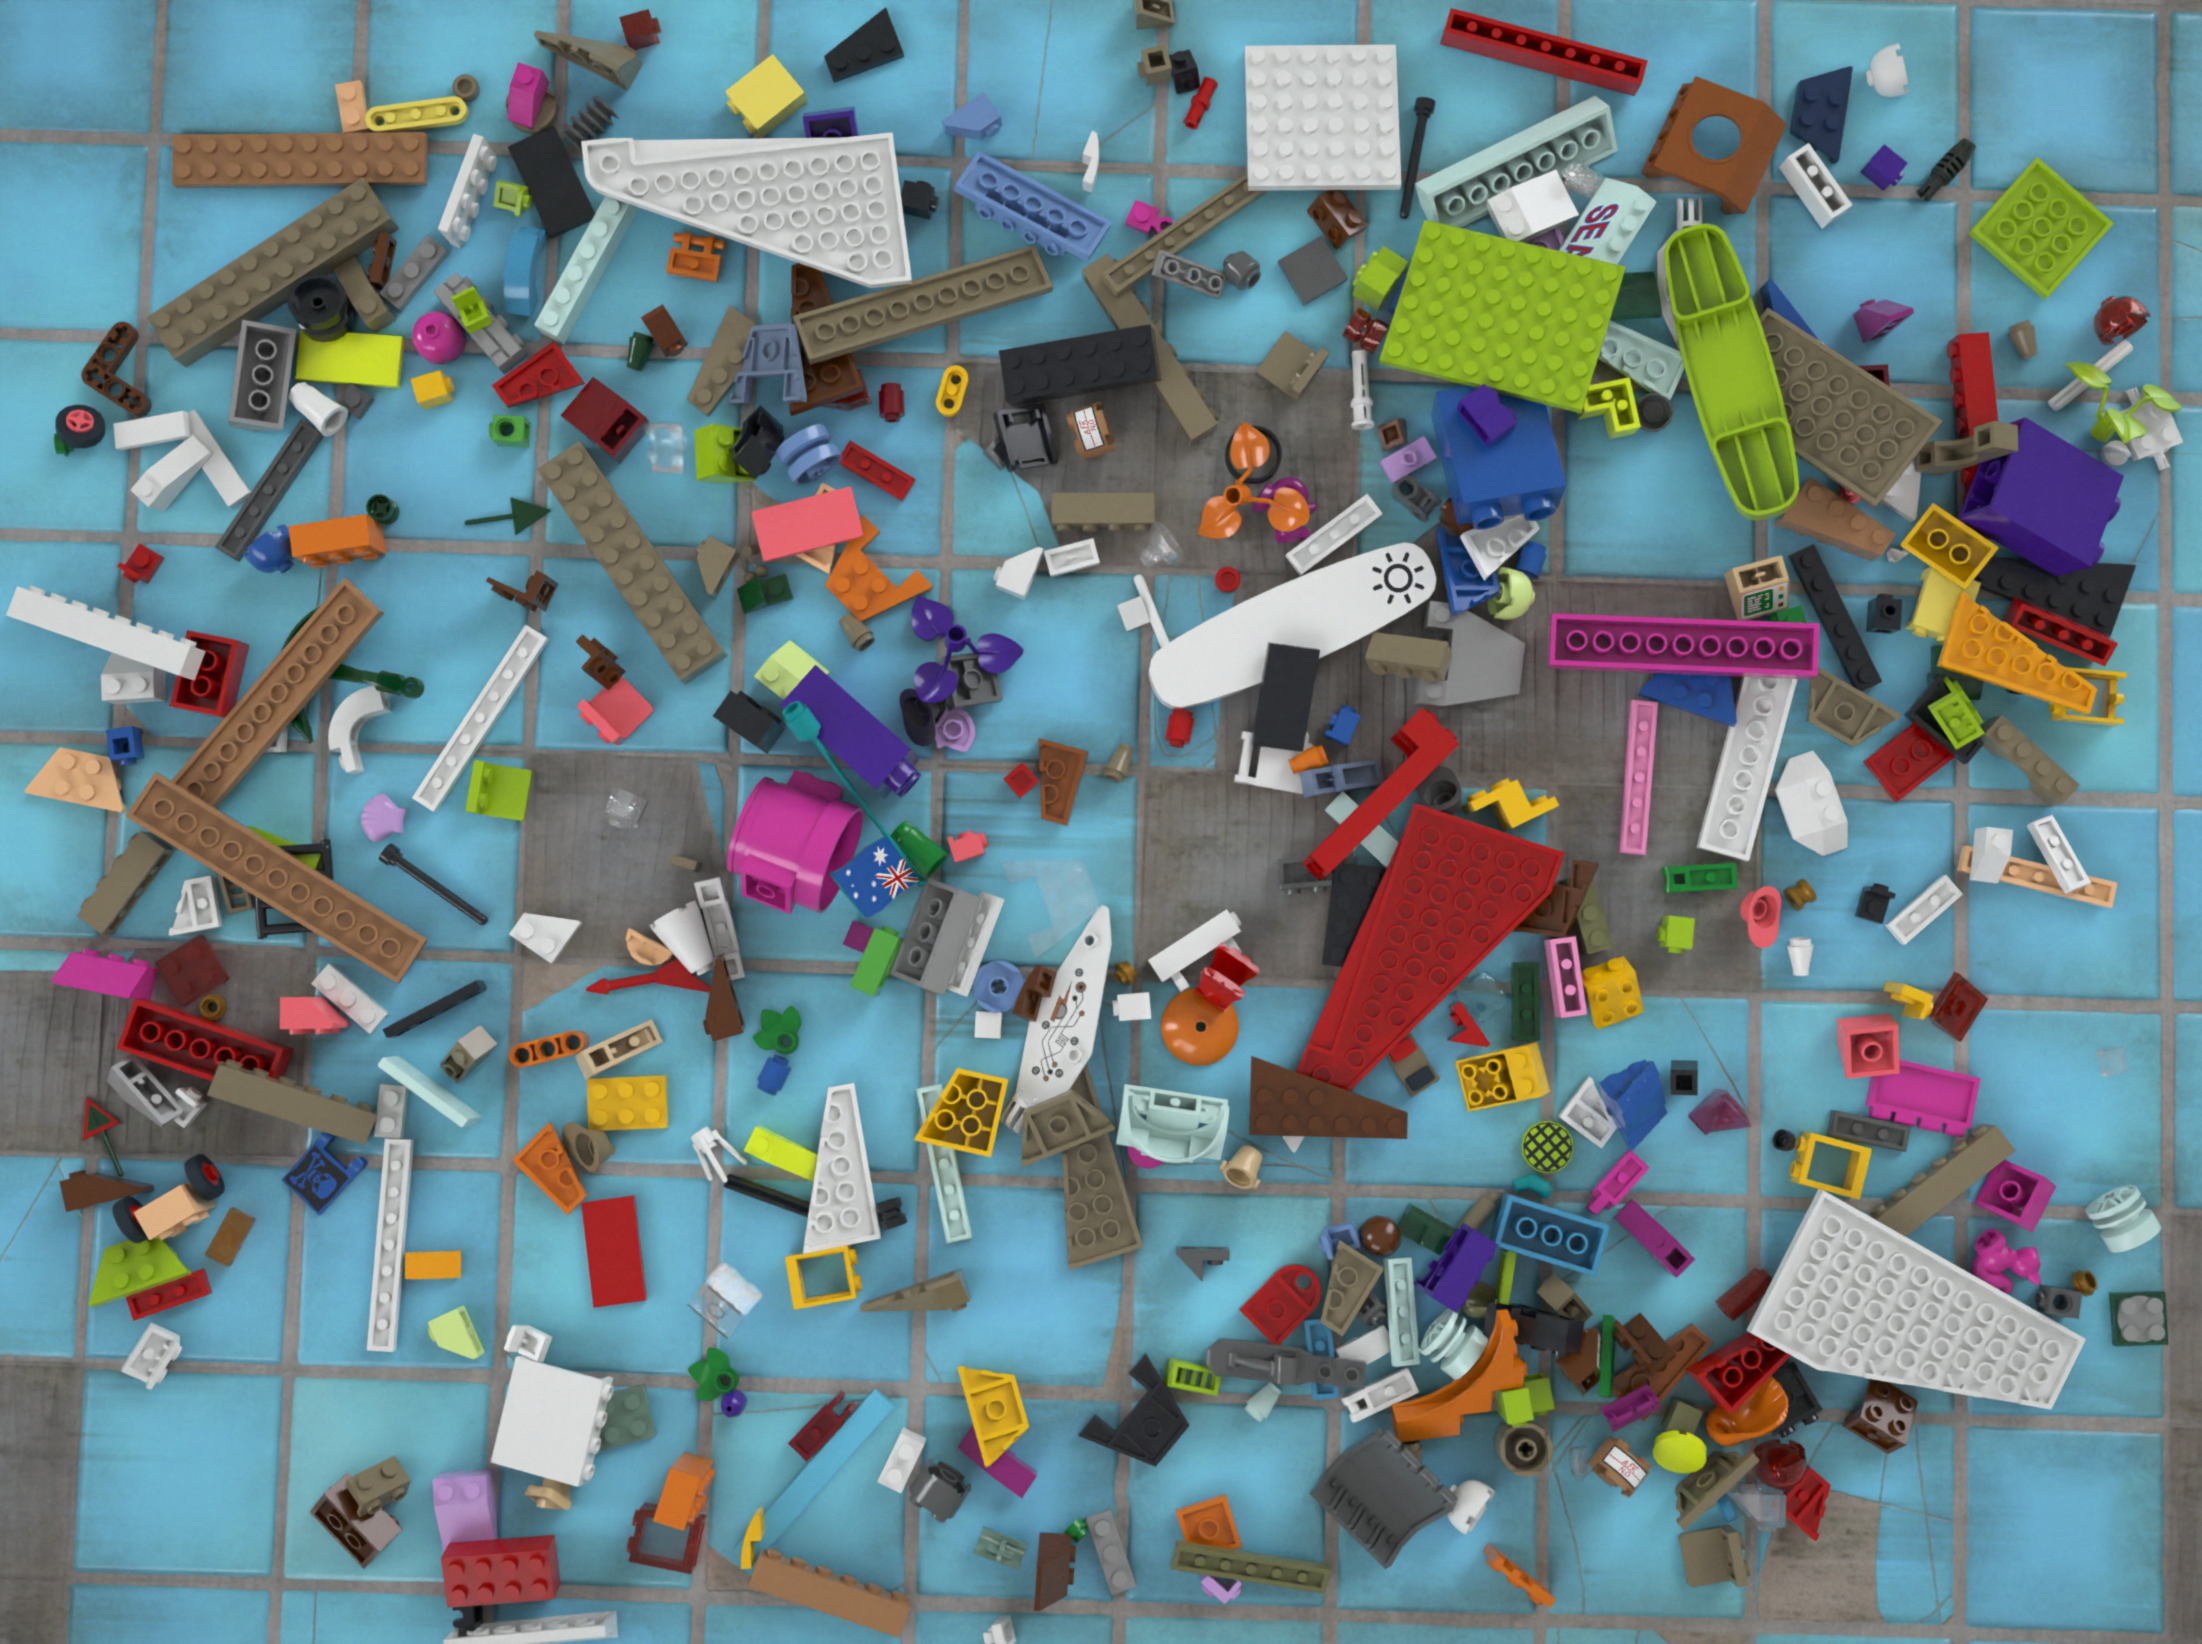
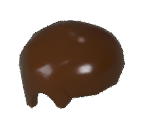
M1373 1216L1367 1219L1360 1228L1361 1244L1374 1256L1386 1258L1394 1254L1401 1245V1231L1388 1217Z

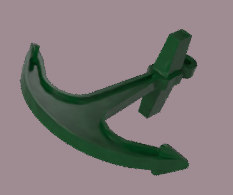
M318 608L308 613L294 627V629L291 631L288 638L286 639L282 650L287 646V644L293 639V637L299 632V630L305 625V623L311 618V616L317 611ZM340 664L328 678L330 680L374 685L377 691L398 696L403 694L411 699L419 698L424 692V684L420 679L414 677L405 678L404 675L389 673L383 670L379 673L362 671ZM302 708L291 721V724L311 744L313 742L312 728L305 710Z

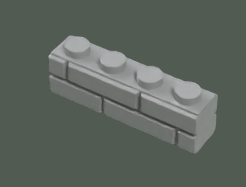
M454 273L445 283H442L434 290V294L467 331L451 297L470 287H475V289L477 287L467 276L462 279L458 273ZM482 295L481 298L485 302L493 323L469 335L503 374H506L515 364H518L527 356L526 352L522 349L525 343L516 333L512 336L506 330L509 327L507 322L500 314L495 317L491 313L490 309L493 306Z

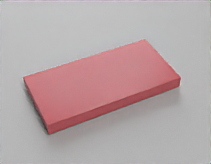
M851 486L751 512L764 563L864 537Z

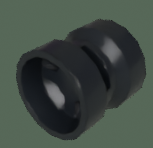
M900 1197L875 1205L877 1212L882 1214L881 1226L883 1230L908 1222L906 1215L900 1210L902 1206Z

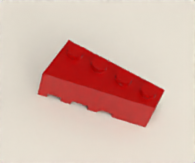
M1747 1332L1685 1368V1370L1720 1409L1732 1415L1791 1355Z

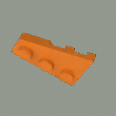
M549 1122L512 1159L567 1215L588 1196L552 1122Z

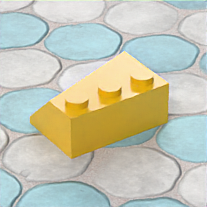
M957 1068L914 1140L991 1157L1008 1079Z

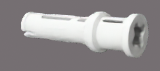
M1356 350L1351 353L1354 398L1350 403L1354 415V422L1351 426L1355 430H1367L1375 426L1371 416L1373 400L1369 397L1368 352L1365 350Z

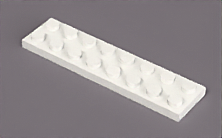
M1742 677L1735 701L1737 723L1735 727H1728L1696 848L1745 862L1749 861L1797 679Z

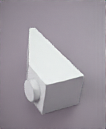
M192 435L146 470L132 487L131 491L147 507L165 511L212 455V452L196 436Z

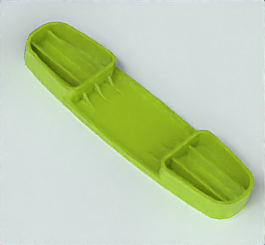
M1708 223L1694 225L1675 233L1667 241L1664 250L1667 287L1680 353L1706 440L1724 486L1737 512L1750 520H1767L1788 512L1796 503L1799 494L1797 460L1791 427L1787 419L1781 389L1765 334L1750 295L1749 284L1737 255L1725 232L1718 226Z

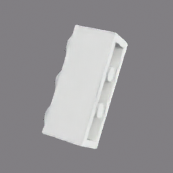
M1809 143L1788 156L1780 165L1779 169L1821 229L1843 216L1852 206V203Z

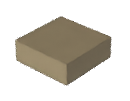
M672 855L670 861L671 865L694 872H699L702 864L677 855Z

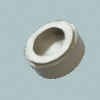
M460 75L453 82V92L464 102H472L480 94V86L471 75Z

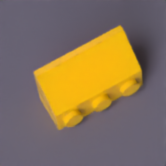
M1932 503L1900 544L1905 550L1964 590L1967 589L1999 549L1998 546L1934 503Z

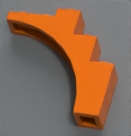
M1508 1309L1497 1310L1495 1327L1490 1340L1479 1359L1464 1376L1431 1394L1411 1401L1392 1404V1426L1395 1436L1401 1442L1460 1435V1424L1464 1423L1465 1414L1492 1411V1400L1496 1398L1495 1391L1523 1387L1524 1376H1527L1526 1361L1524 1359L1521 1360L1514 1340V1336H1518V1327L1516 1320H1511Z

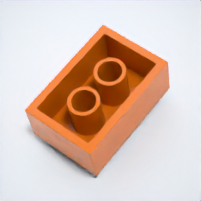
M367 514L288 526L292 557L298 559L303 564L311 566L313 569L326 568L328 563L335 562L338 565H347L353 563L354 559L360 558L363 561L377 560L380 555H386L382 524Z
M683 1452L669 1469L653 1521L682 1531L686 1529L689 1523L694 1524L695 1519L703 1511L708 1496L704 1495V1492L707 1491L708 1486H711L716 1470L712 1469L714 1461Z

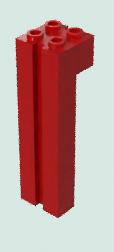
M1422 707L1390 738L1408 758L1302 862L1319 881L1337 867L1459 745L1454 733L1447 728L1444 729L1437 722V717L1431 711L1425 710Z

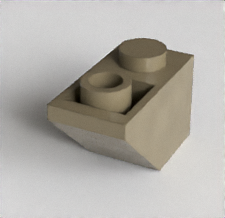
M479 1025L455 1043L440 1065L444 1068L445 1073L458 1084L491 1054L497 1043Z

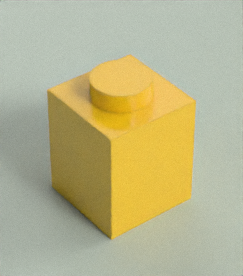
M441 370L410 379L417 403L424 409L454 401L452 392L455 391L453 381L450 376L447 377Z

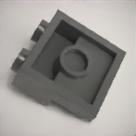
M968 653L951 656L947 670L957 674L958 684L955 692L946 700L941 701L944 706L947 705L948 712L970 709L977 705L997 703L1003 700L997 674L986 672L978 664L979 654ZM945 657L938 661L941 667L944 664Z

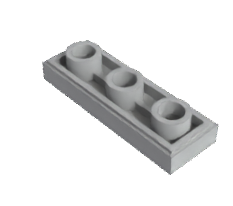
M1159 250L1151 274L1215 299H1220L1226 277L1222 272L1164 250Z

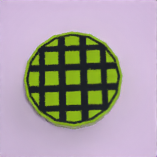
M1539 1121L1529 1126L1522 1135L1521 1155L1525 1162L1536 1171L1543 1173L1557 1172L1566 1167L1572 1158L1574 1150L1572 1137L1568 1130L1559 1123Z

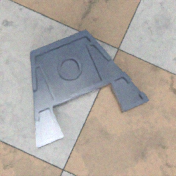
M784 323L752 326L742 355L745 361L741 372L736 373L734 382L737 385L734 394H729L727 403L732 405H751L753 379L785 376L783 401L788 403L807 402L796 325Z

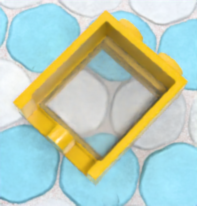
M2065 667L2069 671H2074L2096 687L2097 692L2089 714L2079 713L2050 703L2051 721L2107 725L2111 727L2124 724V718H2115L2116 706L2124 702V695L2117 693V680L2127 678V672Z

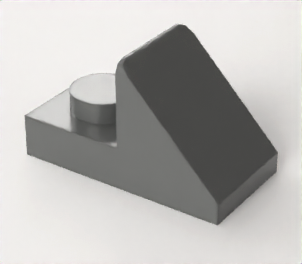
M1176 1246L1178 1257L1201 1281H1203V1260H1208V1265H1223V1261H1229L1228 1247Z

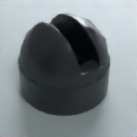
M1780 1129L1773 1136V1146L1781 1151H1791L1796 1146V1137L1790 1131Z

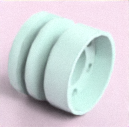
M2135 1185L2113 1189L2096 1198L2085 1209L2089 1219H2093L2094 1227L2102 1229L2100 1236L2110 1252L2118 1253L2136 1248L2152 1239L2162 1228L2152 1210L2144 1209L2146 1201L2143 1197H2140V1191Z
M1448 1308L1429 1326L1418 1350L1424 1356L1429 1355V1359L1433 1363L1443 1357L1440 1368L1454 1380H1457L1464 1376L1479 1359L1488 1343L1489 1337L1483 1334L1475 1325H1471L1464 1330L1467 1319L1462 1315L1458 1317V1312L1455 1313Z

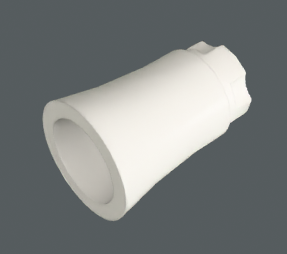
M305 382L297 383L290 390L288 401L312 422L323 436L328 437L335 434L345 424L348 417V409L329 399L313 386H309Z

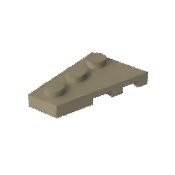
M1340 1240L1336 1249L1320 1323L1343 1337L1384 1268Z

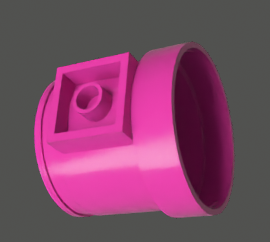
M794 770L787 784L776 782L769 777L761 779L749 795L740 813L727 855L728 871L741 875L742 896L791 914L795 904L818 913L825 912L840 890L828 873L843 867L854 857L862 832L864 810L862 807L844 801L843 788L839 787L836 783L815 778L807 772L802 773Z

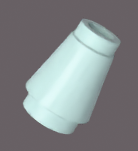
M1269 1382L1246 1401L1247 1405L1244 1410L1260 1423L1263 1419H1267L1281 1391Z

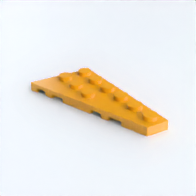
M1963 591L1959 593L1937 663L1938 667L2079 713L2089 714L2091 712L2097 692L2096 687L2074 671L2066 669L2057 662L2056 658L2044 653L2037 647L2038 645L2008 623L2002 622L1993 616L1986 607L1975 603L1968 594Z

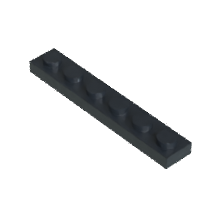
M1812 544L1789 555L1788 558L1851 685L1862 692L1881 683L1882 680L1815 545Z

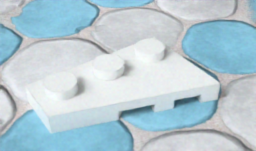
M1524 514L1504 517V522L1494 528L1486 530L1474 528L1464 532L1460 538L1485 581L1530 540L1540 528L1536 521H1528L1524 518Z

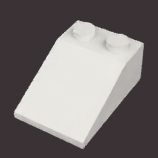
M1557 170L1499 193L1488 199L1486 206L1501 237L1523 243H1528L1579 216Z

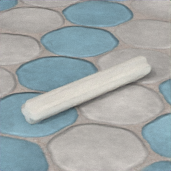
M2123 340L2093 365L2106 373L2132 352L2133 346L2129 341ZM2076 378L2048 401V405L2053 411H2058L2089 386Z

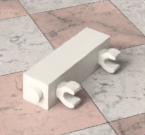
M1226 909L1147 961L1161 982L1171 977L1181 992L1188 988L1189 985L1180 970L1207 954L1219 944L1223 943L1230 949L1234 947L1242 953L1232 938L1241 932L1238 926L1242 923L1234 911L1229 913Z

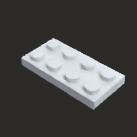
M476 134L472 136L438 226V230L450 244L461 249L464 242H467L470 237V225L473 218L475 219L479 213V201L488 189L487 180L490 172H493L497 165V155L484 137Z

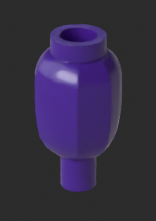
M738 1389L729 1391L722 1397L721 1410L729 1418L740 1416L745 1410L748 1400Z

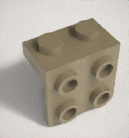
M1728 1524L1685 1532L1679 1535L1678 1539L1685 1576L1689 1586L1698 1587L1725 1581H1731L1737 1587L1748 1586L1747 1576H1750V1570L1747 1561L1743 1560L1744 1540L1741 1533H1738L1732 1526Z

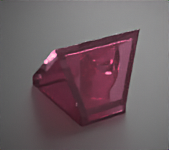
M1715 1089L1688 1115L1705 1135L1710 1132L1751 1127L1745 1110L1726 1090Z

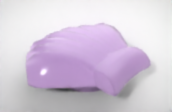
M947 707L938 723L935 724V738L938 749L944 746L961 752H967L970 749L976 735L973 720L966 711L956 710L948 712Z
M377 794L364 806L361 815V826L373 842H379L394 832L402 834L406 809L398 808L386 794Z

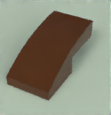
M1036 965L1018 995L1013 1014L1026 1021L1036 1022L1042 997H1051L1057 973L1043 965Z

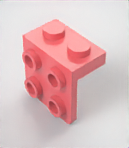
M623 676L609 690L604 687L590 702L583 699L577 705L582 711L579 716L589 726L594 724L599 729L597 732L598 736L607 744L612 742L618 746L654 712V708Z

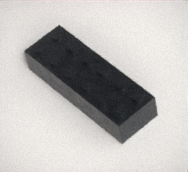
M1151 324L999 350L1006 402L1011 406L1162 381L1155 330Z

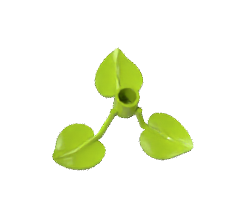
M2071 362L2064 366L2069 368L2084 384L2095 389H2102L2103 391L2098 412L2095 414L2098 420L2089 431L2099 441L2108 442L2115 431H2117L2124 444L2145 436L2147 433L2145 426L2130 415L2146 402H2152L2157 408L2169 412H2176L2182 409V405L2167 391L2156 385L2147 384L2142 388V392L2146 396L2125 414L2114 408H2109L2103 413L2109 392L2107 385H2110L2112 382L2107 374L2098 367L2085 362Z

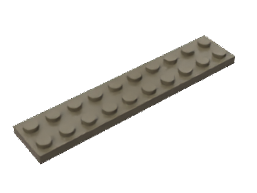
M1034 244L912 281V284L896 285L793 316V322L797 327V333L811 365L1052 292L1053 286Z

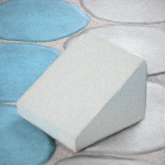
M1141 596L1117 605L1126 631L1150 623Z

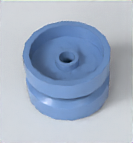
M823 424L812 425L795 433L776 450V455L783 466H790L787 472L794 485H804L820 478L838 465L843 458L836 444L829 443L831 436Z

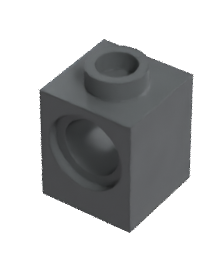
M2040 1284L2035 1296L2037 1310L2046 1314L2079 1319L2082 1292ZM2059 1295L2060 1303L2055 1307L2053 1300Z

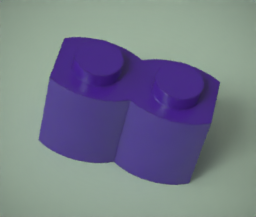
M1483 384L1459 400L1457 411L1464 421L1473 428L1480 440L1489 448L1514 431L1516 417L1510 408H1505L1500 404L1498 393L1493 388Z

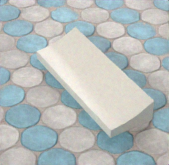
M616 1611L484 1622L474 1631H463V1628L456 1627L443 1640V1643L551 1644L617 1638Z

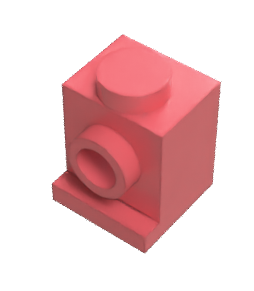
M970 830L958 834L959 839L955 841L952 836L947 837L956 864L986 854L984 848L988 847L984 832L973 834V831Z

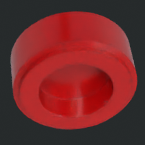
M1232 567L1221 568L1216 573L1215 586L1220 592L1226 594L1236 591L1240 584L1238 571Z

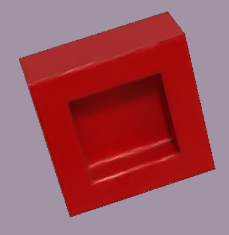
M1023 762L1003 778L1020 799L1040 782Z

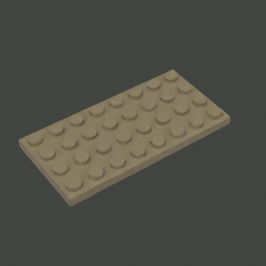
M1767 308L1759 319L1781 389L1787 419L1791 427L1795 455L1876 508L1942 425L1943 421Z

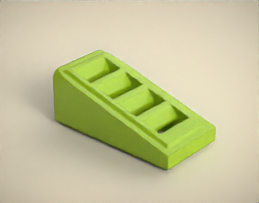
M1169 1358L1163 1382L1168 1387L1218 1396L1222 1377L1215 1376L1205 1365ZM1178 1367H1180L1178 1380L1176 1381ZM1187 1369H1191L1188 1383H1185ZM1198 1371H1201L1199 1385L1197 1386L1195 1385ZM1208 1373H1211L1212 1377L1209 1388H1206L1205 1386Z

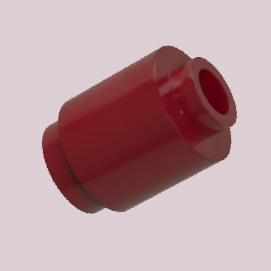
M882 384L881 390L878 392L879 416L884 418L885 422H899L900 418L905 416L904 391L901 390V384Z

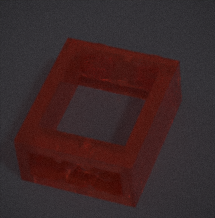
M645 1502L639 1510H635L632 1526H636L634 1536H630L626 1552L630 1553L628 1562L692 1574L696 1568L707 1515L699 1514L694 1524L689 1523L690 1530L683 1561L642 1553L640 1548L647 1517L654 1518L658 1506Z

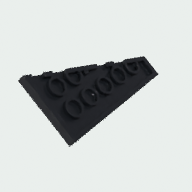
M1992 557L1974 581L1981 583L1980 589L2011 601H2013L2014 597L2020 598L2111 636L2136 565L2096 563L2090 569H2081L2060 576H2054L2027 559Z

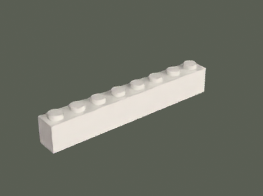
M31 585L28 590L17 586L7 611V616L195 681L206 652L195 648L196 642L182 637L178 642L174 640L175 635L159 630L158 634L152 633L153 627L138 622L136 627L130 625L132 620L115 615V618L111 619L108 618L109 612L94 607L93 611L90 612L87 610L88 605L72 600L70 605L66 603L67 598L51 593L50 597L44 596L45 590Z

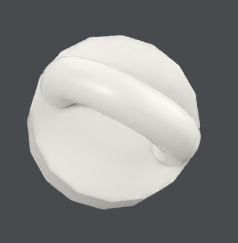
M2118 440L2107 443L2100 452L2102 462L2109 467L2120 466L2131 456L2127 445Z

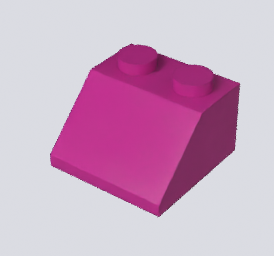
M2003 1160L1990 1171L1975 1204L2033 1233L2056 1185L2044 1176Z

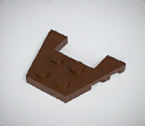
M1573 860L1570 886L1554 884L1552 892L1514 931L1562 938L1567 937L1597 871L1599 862Z

